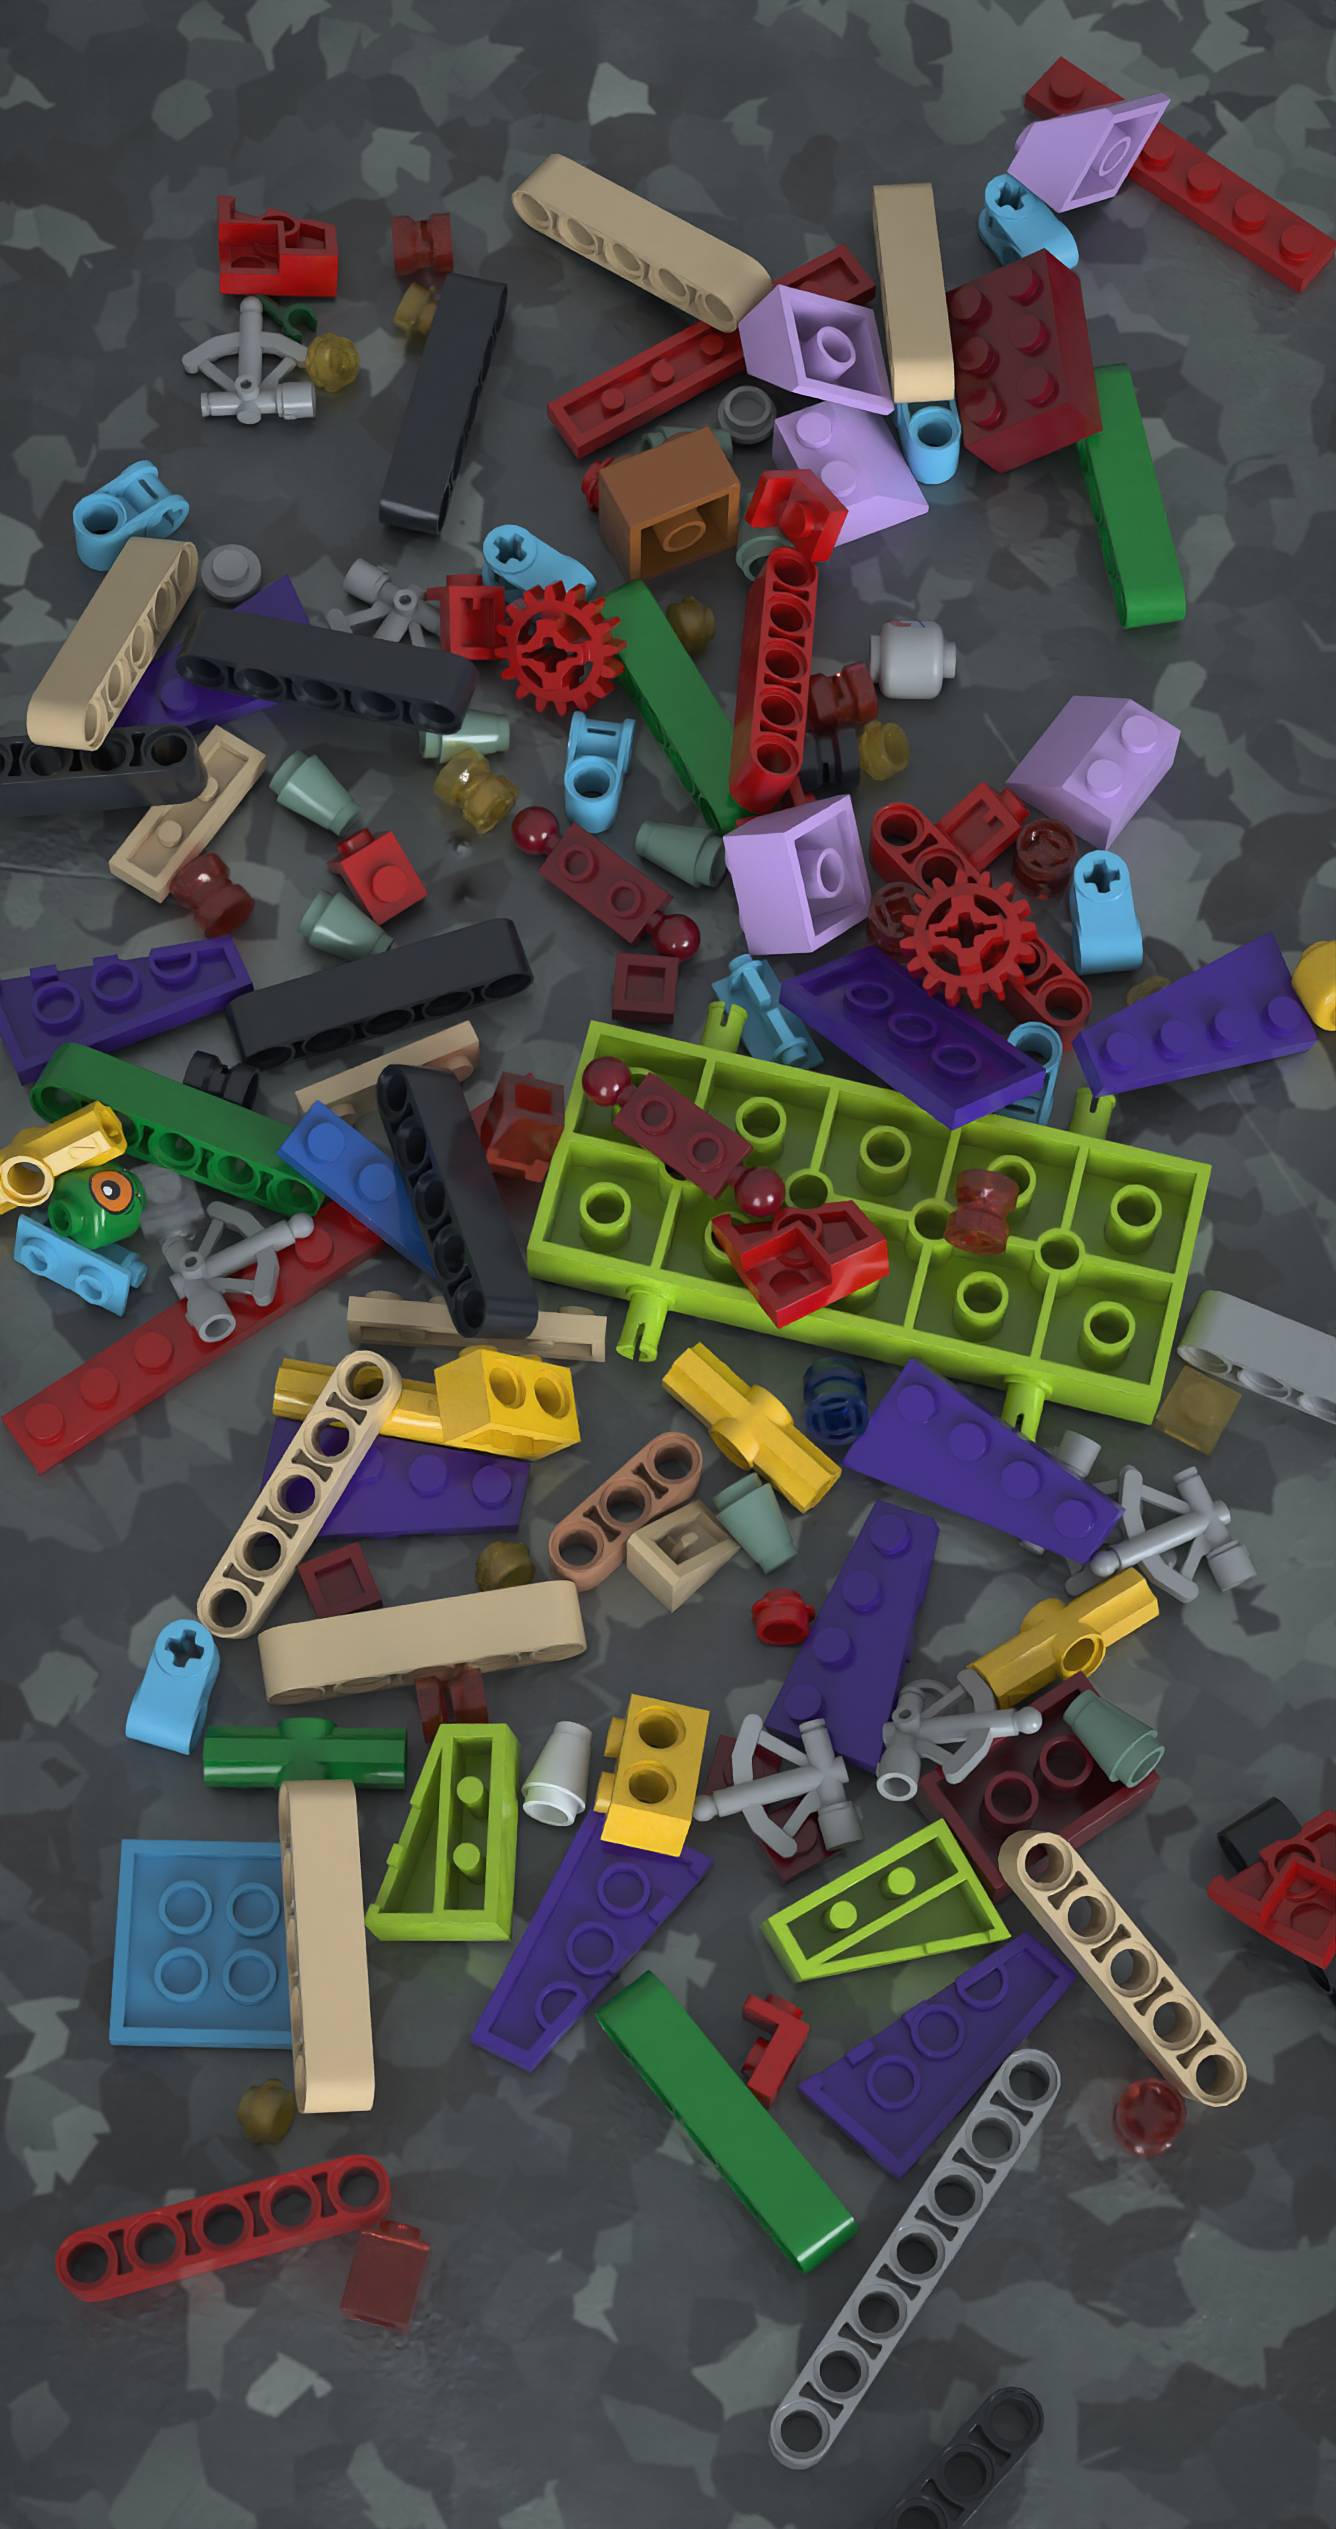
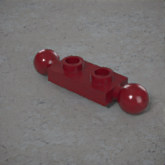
M540 806L527 807L515 816L511 825V836L515 845L521 851L530 855H541L544 853L548 855L537 872L628 942L638 946L646 934L649 933L652 935V945L657 955L679 957V963L688 961L697 953L701 943V933L697 924L683 914L665 915L663 913L674 897L591 833L573 822L564 836H562L556 816L550 810Z
M614 1056L595 1058L586 1066L582 1075V1088L587 1098L602 1107L616 1105L622 1107L612 1121L613 1126L717 1201L729 1185L734 1189V1197L739 1208L746 1214L758 1218L770 1216L782 1206L786 1195L782 1177L775 1170L766 1166L748 1168L744 1165L754 1152V1147L667 1083L649 1072L641 1084L636 1087L633 1084L632 1073L627 1064Z

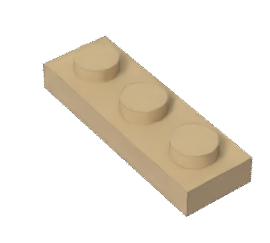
M218 725L213 728L198 747L209 777L207 786L202 794L194 800L182 804L152 806L108 862L112 874L160 904L268 767L267 757L264 753Z
M467 1020L296 1091L295 1098L299 1118L301 1119L309 1107L316 1100H319L352 1126L358 1117L377 1109L375 1099L376 1084L382 1070L389 1064L449 1068L455 1073L459 1082L465 1080L472 1074L475 1068L481 1066L479 1040L470 1021Z

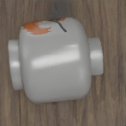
M888 620L880 628L879 635L870 634L869 683H878L879 689L885 697L893 699H932L941 691L943 678L955 677V642H944L943 630L936 621Z

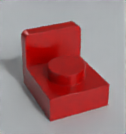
M811 469L765 471L761 475L744 520L752 528L778 527L809 562L829 560L849 510Z
M456 574L446 575V586L427 588V601H440L441 651L451 652L468 660L506 659L494 654V649L506 643V637L496 631L497 624L505 620L504 586H482V575Z
M984 781L934 824L979 873L1017 839L1027 843L1035 836V833L1025 823L1031 812L1021 799L1009 787H1006L1000 793Z
M749 1994L743 2005L742 2018L773 2035L771 2041H768L759 2036L742 2067L741 2073L750 2078L747 2083L748 2089L764 2108L770 2110L808 2040L810 2025L800 2020L803 2012L787 2000L773 1994H767L765 2000H762L755 1995Z

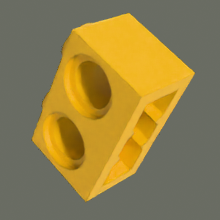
M475 1345L461 1350L458 1359L434 1369L444 1444L537 1461L581 1441L570 1368L544 1363L542 1358L537 1355L513 1356L498 1352L497 1347L493 1345Z
M631 1694L625 1718L612 1717L606 1739L604 1756L615 1758L613 1773L602 1771L593 1811L605 1813L601 1840L680 1857L692 1819L710 1711ZM647 1744L654 1745V1746H657V1747H659V1748H654V1747H651V1746H649V1745H647ZM637 1799H643V1800H646V1801H648V1802H650V1803H652V1804L643 1803V1802H641V1801H639V1800H637Z

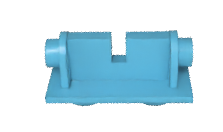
M743 954L733 959L728 965L731 971L730 976L711 984V988L719 1001L726 1002L724 1011L727 1016H729L732 1003L747 1011L748 1017L743 1026L740 1039L750 1057L804 1070H809L824 1063L823 1057L801 1019L779 1003L781 984L767 959L753 961L750 954Z
M37 1208L30 1217L21 1214L18 1219L13 1260L26 1266L31 1272L45 1276L79 1294L91 1304L100 1305L120 1317L125 1314L129 1286L138 1288L148 1272V1266L140 1262V1254L134 1251L131 1252L116 1243L92 1251L67 1237H61L50 1224L48 1210L45 1212Z

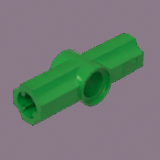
M308 1717L284 1719L278 1723V1727L207 1726L203 1750L204 1783L206 1787L216 1788L273 1787L279 1793L282 1781L351 1779L355 1789H406L408 1770L407 1729L396 1727H337L332 1721Z

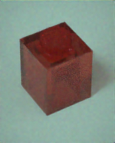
M502 1072L481 1125V1144L492 1172H497L507 1177H519L542 1183L565 1128L564 1085Z
M381 2220L379 2230L362 2226L340 2305L344 2318L411 2334L433 2254L430 2243L419 2240L421 2235L420 2229L391 2220Z

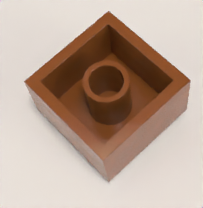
M709 425L691 433L686 431L676 433L667 438L661 445L640 454L622 455L610 462L606 468L599 470V533L626 583L636 578L641 579L644 583L737 545L740 481Z

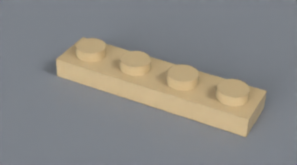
M387 1291L368 1292L365 1297L349 1296L347 1326L350 1342L461 1351L475 1345H493L497 1347L498 1352L509 1355H537L543 1358L605 1362L607 1316H595L592 1310L584 1307L566 1306L559 1308L557 1312L539 1311L535 1329L524 1340L464 1338L457 1332L444 1296L432 1297L429 1302L403 1300L402 1296Z

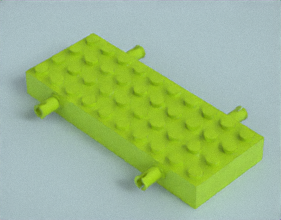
M714 1001L709 1004L708 1016L700 1045L591 1020L527 1246V1266L529 1276L532 1278L630 1301L621 1337L616 1346L619 1354L633 1360L638 1338L640 1335H643L639 1347L641 1351L639 1361H655L667 1311H674L904 1367L910 1358L918 1357L943 1376L1005 1390L1006 1396L1000 1418L1014 1428L1016 1425L1021 1426L1020 1432L1035 1443L1045 1400L1147 1425L1152 1424L1162 1393L1212 1165L1105 1140L1116 1099L1113 1095L1099 1097L1096 1111L1091 1113L1090 1106L1093 1095L1089 1087L1079 1088L1075 1093V1104L1068 1131L992 1113L951 1131L898 1091L736 1054L748 1013L742 1007L733 1003L731 1004L727 1024L722 1027L725 1019L723 1013L726 1002ZM601 1056L617 1057L629 1067L633 1077V1084L636 1087L651 1072L746 1140L755 1150L744 1165L748 1168L766 1166L775 1170L782 1177L786 1195L780 1208L796 1207L806 1210L820 1207L824 1203L853 1200L886 1238L890 1274L778 1329L755 1300L731 1264L713 1232L711 1219L723 1214H731L732 1225L774 1221L773 1214L762 1218L746 1214L737 1205L734 1189L729 1185L717 1201L615 1128L612 1121L622 1107L619 1105L602 1107L587 1098L582 1088V1075L586 1066L592 1060Z

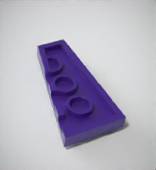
M288 574L232 609L233 611L311 625ZM182 642L148 665L112 728L179 724L187 728L194 736L210 730L216 725L220 726L279 703L205 689L186 681L175 667L176 659L183 644Z
M1272 930L1082 1030L1071 1043L1093 1097L1099 1098L1308 1051L1318 1038L1305 1007L1291 985V974Z
M231 936L152 948L149 956L128 960L119 959L117 954L93 958L92 966L61 971L57 970L56 964L30 968V976L1 980L0 978V1036L21 1086L38 1080L56 1048L64 1043L85 1045L107 1054L222 1010L230 1001L255 990Z
M918 1357L910 1358L840 1462L841 1465L1081 1564L1090 1563L1092 1556L1097 1553L1126 1510Z
M276 1418L259 1495L303 1422ZM325 1427L320 1435V1447L327 1457L341 1454L348 1446L350 1440L349 1431ZM376 1436L313 1543H332L333 1538L371 1536L372 1540L398 1539V1535L432 1533L434 1537L517 1533L531 1473L530 1464ZM299 1478L293 1481L286 1492V1503L294 1514L308 1510L315 1499V1488L308 1478ZM266 1534L260 1537L253 1547L274 1546L273 1542H278V1539L273 1534Z
M879 1499L876 1500L763 1724L770 1735L805 1748L801 1736L803 1734L800 1733L799 1725L824 1718L825 1728L828 1730L835 1757L842 1756L844 1763L877 1775V1763L881 1762V1757L887 1749L883 1740V1724L885 1722H893L892 1714L897 1709L905 1664L911 1662L916 1640L912 1633L918 1607L924 1604L940 1532L934 1518Z
M594 1799L470 2036V2042L531 2073L714 1865L713 1858L683 1844L680 1857L603 1841L601 1840L605 1813L593 1811Z
M1025 1931L958 1976L953 1983L905 2012L900 2019L855 2046L845 2053V2056L819 2074L816 2073L797 2086L796 2091L900 2183L1002 2066L1004 2061L1016 2050L1076 1981L1078 1975L1028 1931Z

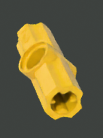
M97 1100L44 1128L30 1127L22 1129L13 1137L10 1145L0 1149V1215L18 1206L32 1207L42 1204L49 1198L56 1179L71 1170L100 1166L122 1155L128 1143L122 1131V1123L111 1107H106ZM23 1161L33 1163L37 1165L42 1170V1172L31 1171L25 1168L21 1164V1162Z
M700 1342L694 1347L688 1348L673 1363L671 1369L662 1379V1387L709 1429L708 1433L713 1443L730 1461L746 1471L753 1468L803 1514L810 1508H814L829 1493L831 1487L841 1476L842 1469L794 1427V1420L789 1411L774 1395L759 1385L748 1386Z
M284 1358L281 1367H279L275 1384L273 1415L304 1421L336 1367ZM366 1366L356 1374L353 1388L360 1400L365 1396L378 1394L384 1384L381 1369L378 1366ZM402 1378L400 1397L377 1436L386 1438L397 1437L464 1449V1447L444 1444L436 1384ZM342 1421L328 1424L329 1426L348 1429Z
M1133 1567L1121 1570L1067 1604L1058 1598H1048L1039 1602L1023 1619L1019 1634L965 1666V1668L974 1669L992 1690L996 1710L1009 1709L1058 1677L1065 1681L1080 1670H1082L1086 1677H1089L1102 1663L1106 1647L1159 1615L1157 1598L1148 1587L1146 1579Z

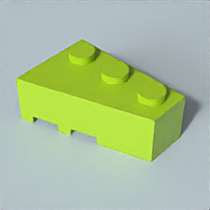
M506 1723L440 1724L410 1800L412 1808L398 1844H393L386 1863L389 1867L374 1904L370 1903L364 1918L365 1926L380 1941H512L521 1743Z
M943 1818L758 1924L791 1983L997 1943L1011 1937Z

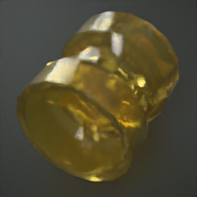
M473 747L463 750L451 759L442 769L433 786L434 793L448 806H458L463 811V820L479 834L486 833L498 825L512 810L519 796V788L506 776L495 775L490 771L489 760Z

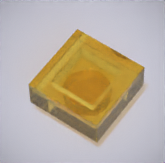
M1185 1365L1155 1417L1153 1426L1210 1456L1237 1408L1242 1394Z

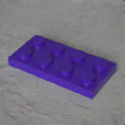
M873 944L783 981L781 984L779 1003L951 1131L1042 1090L1046 1068L958 1005L955 1007L948 1006L945 996L940 992L932 997L926 995L922 987L923 980L920 978L912 979L905 967Z

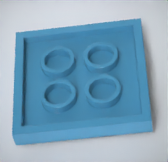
M122 1839L109 2029L111 2045L292 2049L280 1842Z

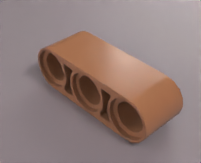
M675 1431L660 1434L566 1516L552 1531L548 1543L549 1566L554 1580L574 1582L577 1587V1593L591 1590L627 1559V1540L634 1531L690 1503L699 1492L702 1481L703 1458L701 1449L696 1441L687 1434ZM675 1459L685 1463L690 1471L681 1479L671 1480L661 1476L656 1468L665 1460ZM627 1501L639 1506L643 1513L635 1521L624 1523L612 1518L608 1511L615 1504ZM575 1544L586 1545L596 1554L592 1561L580 1566L568 1564L560 1555L567 1547Z

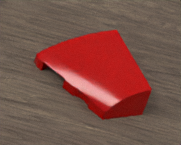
M228 195L217 196L219 294L337 297L338 245L335 225L314 219H299L291 216L288 212L271 207L265 214L256 217L235 211V197Z
M853 1200L824 1203L820 1207L806 1210L796 1207L779 1208L773 1213L774 1221L732 1225L731 1214H723L711 1219L713 1232L731 1264L755 1300L778 1329L890 1274L886 1238Z
M1330 1809L1306 1822L1302 1830L1295 1837L1288 1840H1277L1258 1851L1260 1861L1227 1881L1220 1874L1212 1879L1206 1888L1210 1899L1240 1921L1281 1947L1324 1970L1336 1954V1812Z

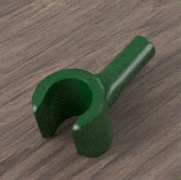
M267 295L246 296L258 298L263 305V311L282 326L281 334L301 345L303 343V335L291 325L300 323L307 326L312 332L317 330V314L307 304L296 303L286 308Z

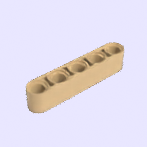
M551 154L512 194L511 201L514 209L522 220L533 229L725 333H731L736 330L738 323L772 291L773 285L770 276L765 268L751 256L563 155Z
M931 182L874 185L872 187L873 228L893 403L953 400V352Z
M133 536L126 542L32 695L28 705L26 722L31 742L36 745L88 751L97 750L101 746L195 587L199 571V559L197 549L192 542Z
M369 1350L355 1351L345 1356L336 1367L200 1594L197 1602V1615L201 1624L211 1634L221 1638L245 1639L256 1634L265 1623L297 1570V1565L303 1560L400 1397L402 1377L397 1367L385 1357ZM376 1365L383 1373L384 1384L382 1389L375 1397L360 1400L353 1388L354 1378L360 1369ZM342 1421L349 1430L350 1440L348 1446L341 1454L327 1457L320 1447L321 1432L328 1424ZM299 1478H308L315 1488L314 1502L308 1510L294 1514L286 1503L287 1489L293 1481ZM266 1534H273L281 1545L279 1561L268 1570H260L252 1559L254 1543ZM237 1590L243 1595L247 1603V1612L244 1619L238 1625L229 1628L221 1622L218 1615V1605L225 1594Z
M568 1580L546 1581L287 1624L270 1628L258 1635L267 1702L274 1705L301 1704L558 1661L579 1655L587 1649L577 1587L574 1582Z
M351 1779L282 1781L279 1791L278 1818L294 2085L297 2107L302 2114L371 2110L374 2100L375 2078L357 1802L354 1784Z
M1022 1830L1009 1836L1001 1846L998 1856L999 1870L1004 1880L1172 2088L1182 2097L1214 2107L1227 2106L1237 2100L1243 2092L1247 2080L1246 2065L1240 2054L1073 1847L1061 1836L1049 1832ZM1040 1843L1048 1853L1049 1864L1044 1875L1037 1880H1033L1025 1870V1858L1028 1851ZM1083 1896L1091 1907V1918L1085 1929L1075 1933L1068 1923V1911L1071 1904ZM1126 1949L1133 1959L1134 1967L1129 1979L1123 1984L1117 1985L1111 1976L1110 1967L1117 1953ZM1169 2002L1175 2011V2024L1169 2034L1159 2037L1154 2030V2015L1160 2006ZM1212 2055L1217 2063V2076L1211 2086L1201 2090L1196 2080L1197 2067L1202 2059Z

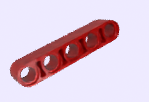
M787 546L776 548L769 554L746 597L728 781L730 794L742 808L762 814L771 812L778 806L798 774L803 762L818 571L815 563L809 562L798 549Z
M903 802L890 803L881 807L874 815L868 850L869 861L875 871L917 915L920 912L913 900L915 894L924 895L929 899L936 895L934 888H931L924 881L938 877L954 886L957 870H964L968 882L977 883L981 874L927 817L913 805ZM898 835L905 837L911 843L905 846H895L889 844L884 839L889 836ZM977 903V908L988 916L1000 915L1001 919H1005L993 907ZM952 907L943 912L934 924L940 923ZM972 930L964 932V941L961 942L962 948L974 946L973 941L974 937L977 936L976 932ZM1038 935V938L1024 942L1034 948L1036 954L1035 963L1019 962V964L1029 967L1033 974L1024 976L1025 981L1022 985L1013 983L1008 979L1002 983L1005 999L999 1002L1020 1025L1028 1022H1041L1052 1027L1061 1039L1062 1052L1073 1049L1071 1042L1082 1030L1087 1028L1092 1007L1091 993L1080 978ZM1005 954L997 955L985 971L998 964ZM1062 1007L1071 1011L1075 1018L1065 1021L1058 1020L1052 1017L1047 1010Z
M364 2154L348 2155L79 2230L69 2235L60 2244L55 2256V2270L63 2285L77 2299L88 2303L102 2302L369 2227L381 2221L389 2211L392 2202V2188L383 2165L375 2158ZM356 2175L370 2176L379 2184L376 2198L364 2207L347 2205L341 2199L343 2185L348 2179ZM298 2193L311 2200V2211L304 2222L296 2226H286L275 2220L274 2211L282 2197ZM223 2212L239 2214L244 2220V2228L241 2235L236 2241L228 2245L212 2243L207 2236L210 2222L215 2216ZM155 2231H166L176 2237V2247L173 2254L168 2260L160 2264L144 2262L140 2257V2248L143 2240ZM95 2249L107 2254L108 2266L100 2279L92 2283H81L74 2279L73 2266L80 2254Z

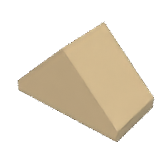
M700 1499L634 1531L627 1540V1569L671 1613L682 1605L742 1548L736 1539L715 1518L716 1515Z

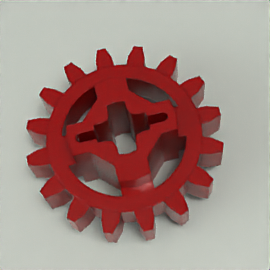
M555 580L546 585L545 590L539 584L523 592L524 600L518 598L505 608L511 618L504 620L496 626V631L506 637L507 642L494 649V654L501 658H508L510 666L500 675L503 680L515 677L519 680L521 684L515 694L519 700L530 693L536 696L535 710L538 712H543L552 706L554 702L559 716H566L575 710L576 706L584 712L598 703L597 697L602 699L615 689L614 684L609 678H615L624 672L625 665L613 657L614 654L627 647V641L613 638L611 630L621 620L619 616L605 619L600 612L604 608L606 599L601 596L591 603L585 600L586 585L581 583L569 589L567 594L562 580ZM541 612L542 618L536 621L537 632L534 635H528L533 619ZM551 641L554 642L553 645H546V644L550 643ZM588 661H594L589 676L580 684L579 678L585 675L584 664Z
M957 870L955 885L948 888L938 877L933 879V888L936 895L929 899L924 895L916 893L913 900L920 914L918 916L904 915L901 921L904 930L914 935L899 941L903 955L915 957L906 965L911 978L915 979L927 975L922 984L925 994L932 997L941 988L945 989V999L950 1007L956 1006L961 994L969 995L974 1009L981 1008L982 993L991 991L993 996L999 1001L1004 1000L1005 992L1002 983L1008 979L1013 983L1022 985L1025 978L1018 966L1019 962L1035 963L1036 960L1034 948L1024 943L1038 938L1036 924L1023 921L1031 914L1027 900L1023 899L1011 903L1015 895L1013 884L1006 881L995 890L993 889L990 872L987 871L982 872L976 884L968 882L964 870ZM977 903L993 907L1005 919H1001L1000 915L988 916L977 908ZM952 907L940 923L934 924L943 912ZM975 930L977 936L974 937V946L962 948L961 942L964 941V932ZM1005 954L998 964L985 971L997 955ZM932 959H937L938 963L950 962L960 970L961 976L944 971Z

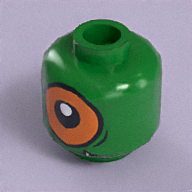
M110 1160L100 1166L71 1170L58 1177L50 1195L48 1217L52 1228L58 1235L67 1237L93 1251L136 1233L146 1208V1195L141 1181L133 1172L127 1170L116 1161Z

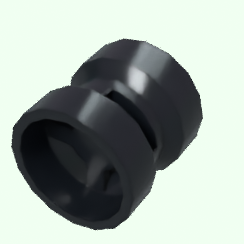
M853 725L834 727L829 734L816 735L811 730H805L803 762L797 774L803 792L816 791L824 783L834 782L840 788L860 785L859 751Z
M197 1050L189 1062L182 1084L252 1111L260 1082V1068L239 1062L228 1069V1065L222 1064L218 1056Z

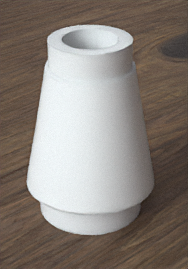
M567 1721L558 1722L555 1725L553 1734L549 1737L521 1788V1792L525 1797L523 1809L532 1818L550 1825L568 1826L574 1823L576 1814L585 1810L591 1743L593 1740V1733L588 1728Z

